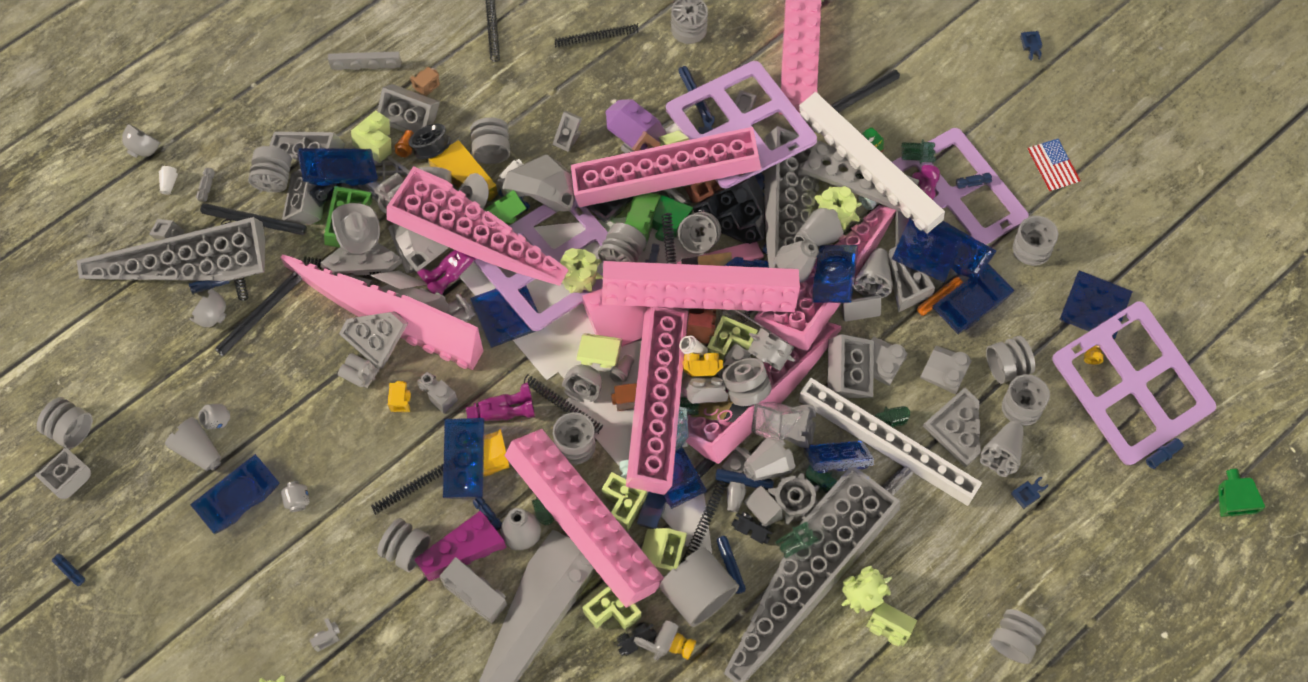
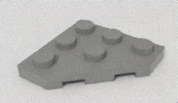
M377 243L371 251L361 255L350 254L340 247L321 262V268L331 270L334 276L345 273H354V276L370 275V272L381 271V273L393 271L402 263V258L380 243Z
M395 311L354 317L346 320L339 334L374 364L375 367L381 369L385 366L408 322Z
M964 388L926 421L923 427L966 468L980 455L981 448L979 441V400Z

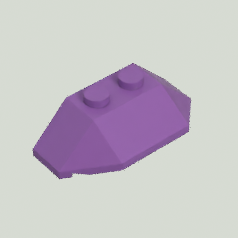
M632 99L618 100L606 110L607 129L631 148L641 137L643 131L658 142H660L658 137L667 134L660 121ZM643 144L641 146V149H647V145Z

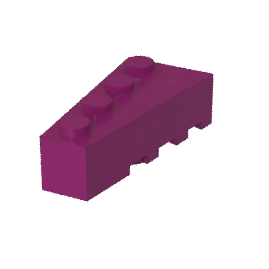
M480 510L416 557L414 561L426 579L431 581L438 578L455 557L464 565H468L472 561L482 557L485 558L493 552L505 549L506 544Z

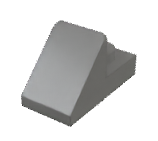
M564 111L552 145L569 152L581 134V131L578 129L582 118Z

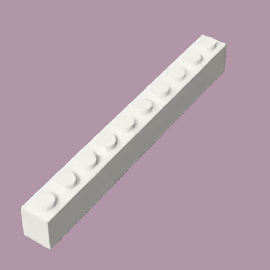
M817 92L813 93L799 105V114L806 122L808 121L812 125L813 130L823 135L825 141L829 145H833L842 157H846L853 168H858L867 181L873 182L876 189L880 193H884L893 205H897L905 217H910L919 230H924L928 234L944 220L945 211Z
M810 378L801 391L800 403L813 405L815 411L900 465L910 468L913 473L968 506L980 488L982 482L816 380Z

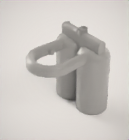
M397 173L378 185L374 191L375 194L379 195L378 206L380 210L386 214L387 209L383 206L382 201L385 199L390 203L404 182L403 178Z
M456 294V300L448 304L450 307L446 314L468 322L475 315L471 308L472 305L468 304L466 298Z
M350 353L346 358L345 364L340 367L338 376L359 387L368 388L371 382L375 381V376L379 369L370 361Z
M665 621L654 644L638 637L634 638V642L638 646L655 654L654 660H658L661 656L668 653L679 626L673 622Z

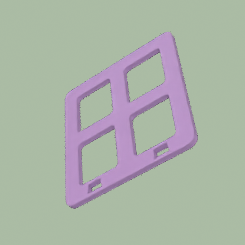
M758 61L749 62L666 104L667 113L680 131L689 137V140L750 128L753 124L777 112H781L797 132L798 138L774 150H769L754 130L761 170L748 172L741 176L734 175L715 179L722 188H730L817 143L816 134ZM749 77H754L771 101L744 114L739 110L725 89ZM708 97H712L729 119V122L705 134H699L683 110ZM797 145V148L791 151L788 150L789 147Z
M958 128L948 130L892 162L902 172L911 167H917L921 172L923 165H933L928 159L929 157L951 145H956L977 171L975 175L980 174L982 176L983 173L988 172L992 175V182L989 184L983 183L978 186H966V188L958 189L957 186L951 187L940 174L935 187L938 196L934 197L933 201L942 209L948 207L971 236L951 249L943 251L930 233L927 234L924 230L915 231L917 241L934 263L942 269L951 266L1020 226L1022 221L1028 218V212ZM983 185H988L1010 212V215L987 228L981 226L960 199ZM1007 221L1010 225L1002 229L1000 224ZM961 247L964 252L956 256L954 251Z
M574 198L570 212L583 225L585 230L556 249L549 246L535 230L534 226L558 211H554L543 204L510 225L513 232L517 235L521 234L532 246L536 245L543 254L551 256L559 263L565 251L571 248L583 249L592 242H598L602 246L608 234L607 230L585 206L579 207L584 214L578 215L575 211L579 207L576 198ZM480 259L474 260V263L533 331L542 330L583 303V295L591 293L587 290H583L582 293L573 292L542 313H537L518 291L535 280V278L519 273L508 278L496 265ZM596 279L592 292L602 289L603 279Z
M1140 301L1135 302L1057 351L1052 357L1053 363L1125 465H1132L1216 409L1215 401L1146 304ZM1126 315L1129 321L1121 324L1118 319ZM1134 320L1140 321L1162 352L1160 358L1140 371H1136L1112 338L1115 332ZM1080 344L1083 350L1075 354L1071 349ZM1095 345L1102 349L1122 378L1121 383L1099 397L1093 395L1072 364L1074 358ZM1168 368L1174 369L1196 400L1195 406L1174 420L1168 418L1146 386L1148 381ZM1128 394L1135 396L1156 426L1154 433L1134 446L1128 445L1106 413V409Z

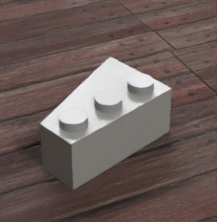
M907 242L890 249L888 256L892 285L898 312H901L929 299L935 287Z
M456 557L439 576L447 590L490 624L494 622L507 606L506 596L498 589L493 590L489 586L488 581L483 577L479 578L469 566L464 565Z

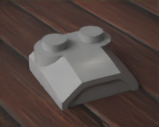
M873 337L871 339L874 341L873 378L890 386L908 353L901 345H892Z
M936 345L920 378L956 395L972 360L964 352L955 353Z
M690 375L682 378L681 392L691 403L728 401L729 394L726 392V385L723 379L718 377L710 378L709 376L692 377Z
M63 448L35 476L58 498L67 499L88 481L91 471L69 449Z

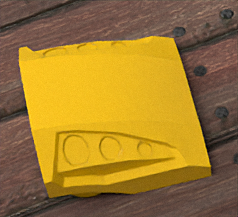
M696 353L684 355V361H682L683 371L692 377L714 376L723 368V360H720L718 353H707L703 355V358H700L699 354Z
M501 429L497 432L463 442L471 479L489 476L510 468L505 457L506 450Z

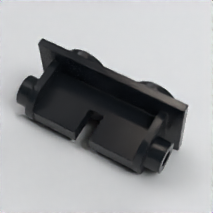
M330 172L308 193L321 207L333 196L334 186L342 187L341 184L344 178L341 174L333 176Z
M744 511L742 514L736 513L735 516L739 517V519H734L731 524L734 530L747 535L751 529L753 532L750 538L760 544H768L771 538L768 534L774 533L771 530V525L765 527L761 522L758 523L752 520L753 516Z
M644 621L634 627L635 630L629 634L625 632L619 635L617 641L613 642V644L621 647L618 649L622 657L626 655L627 657L639 649L634 642L635 637L649 642L654 641L655 637L658 636L654 628L650 630L654 625Z

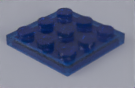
M909 218L891 260L945 282L963 238L938 227L933 228L927 234L924 230H919L914 221Z
M1079 270L1059 320L1086 331H1091L1126 309L1133 291ZM1118 331L1112 335V338L1114 340L1116 338Z
M525 285L518 291L532 308L539 313ZM497 289L470 298L491 348L536 332L529 328Z
M863 441L817 444L804 448V454L813 471L818 473H825L830 469L846 471L848 468L853 467L867 469L868 466H874V457Z

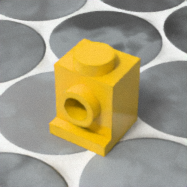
M404 381L390 383L388 395L390 411L410 412L408 402L411 399V392L407 389V383Z

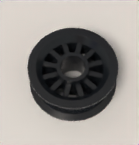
M443 124L427 125L410 137L409 145L415 149L414 155L416 158H433L443 153L450 146L451 138L445 134L446 128Z

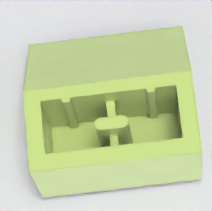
M584 333L581 337L576 360L581 361L583 365L598 363L600 367L612 368V366L619 362L622 338Z
M668 528L647 529L642 551L661 575L666 576L673 568L676 569L680 565L687 533Z
M883 602L875 608L867 627L870 628L869 630L873 634L889 638L888 641L893 645L904 646L917 620Z

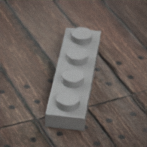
M399 51L328 54L331 70L394 69L402 67Z

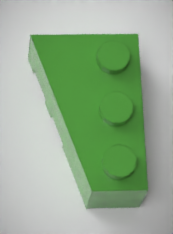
M334 186L324 233L325 245L341 247L334 232L332 212L337 207L349 203H361L370 206L372 203V192Z
M512 190L484 210L486 212L489 211L509 225L517 220L515 216L524 211L526 207L516 192Z
M653 193L633 197L632 208L628 212L625 224L639 230L645 236L647 243L653 228V217L660 195Z

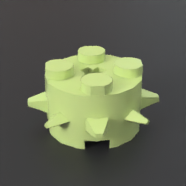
M830 186L829 189L822 193V196L816 195L814 197L819 203V208L834 209L837 212L843 231L846 230L851 221L859 222L860 218L855 211L862 203L856 201L854 194L848 187Z
M571 248L565 251L560 260V264L568 269L562 281L564 288L569 290L570 293H582L583 290L592 292L596 279H603V276L597 273V267L602 263L601 259H596V256L586 249Z
M872 566L865 567L855 577H847L843 581L844 587L842 590L847 600L842 606L850 604V608H853L856 613H859L860 609L863 608L866 612L876 608L884 602L882 598L885 595L890 596L891 591L887 583L892 577L883 579V575L880 574L879 570L873 569Z

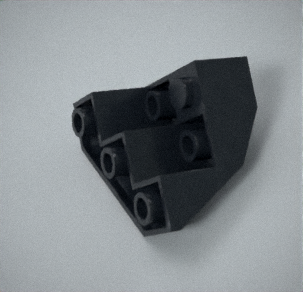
M755 176L730 188H721L693 207L695 213L707 212L716 217L721 225V233L748 244L765 238V202L762 190Z

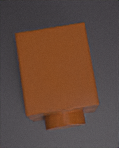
M637 383L614 386V393L611 394L612 405L617 406V411L634 409Z

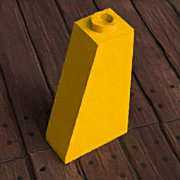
M459 140L451 144L443 153L429 159L430 167L444 168L451 171V183L460 188L470 174L477 173L484 177L488 184L489 194L487 201L493 200L498 194L496 184Z

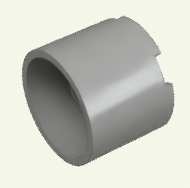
M703 547L686 557V561L681 563L676 569L673 568L662 580L659 587L689 625L694 627L708 619L725 605L736 593L739 585L706 547Z

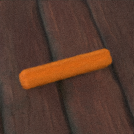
M955 277L918 306L917 311L922 316L926 315L963 285V281L960 277Z

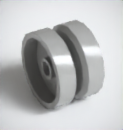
M745 358L738 360L724 370L723 380L726 388H728L731 402L735 405L750 406L764 400L772 390L764 363L760 359Z

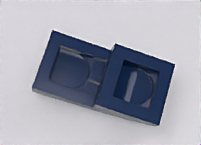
M648 492L637 525L649 529H657L669 494L662 495Z

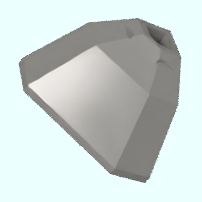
M549 155L541 156L508 171L502 187L508 193L514 190L518 196H531L554 211H571L575 198L572 174L560 162Z
M393 223L396 241L405 258L416 272L449 248Z

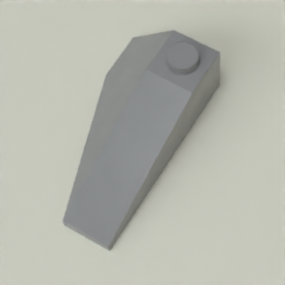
M274 132L269 146L286 151L293 159L304 164L312 162L318 166H327L341 158L345 143L334 132Z

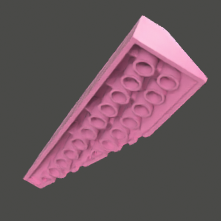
M283 254L280 257L284 266L291 272L295 271L299 274L301 279L309 286L358 317L395 311L408 322L400 338L405 339L412 346L418 345L423 347V350L430 354L434 352L445 361H454L459 367L471 370L474 369L483 353L478 327L408 296L402 295L400 298L393 291L388 290L385 293L378 286L371 285L368 287L365 282L342 274L334 276L331 270L324 269L322 272L316 265L309 264L305 266L301 260Z

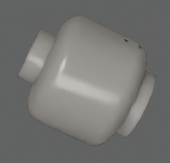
M206 404L199 411V422L208 430L222 429L230 420V412L223 404Z
M299 481L287 483V487L281 491L283 506L289 509L290 512L305 510L306 506L310 503L308 488L306 485L299 484Z

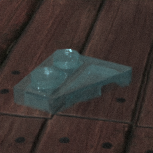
M679 407L675 451L684 445L689 437L687 410L684 407Z

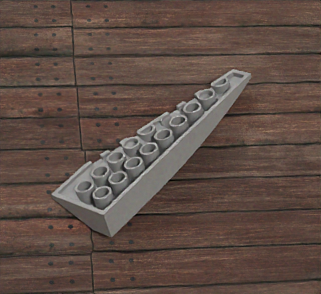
M777 126L765 136V144L769 150H774L798 138L799 135ZM797 145L789 147L788 150L791 151L797 148ZM814 146L765 170V229L769 268H778L777 264L774 265L773 260L782 246L794 243V237L812 214L811 209L815 204L814 197L816 192H818L820 179L802 173V168Z
M252 217L77 260L79 279L230 281L264 273L265 235L263 224L260 220Z
M552 530L529 561L479 682H518L597 572L575 543L567 536Z

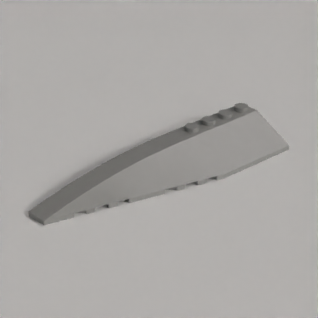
M852 464L799 525L786 555L780 562V566L760 601V605L756 613H754L747 631L742 636V640L724 672L733 682H746L777 650L900 510V500Z

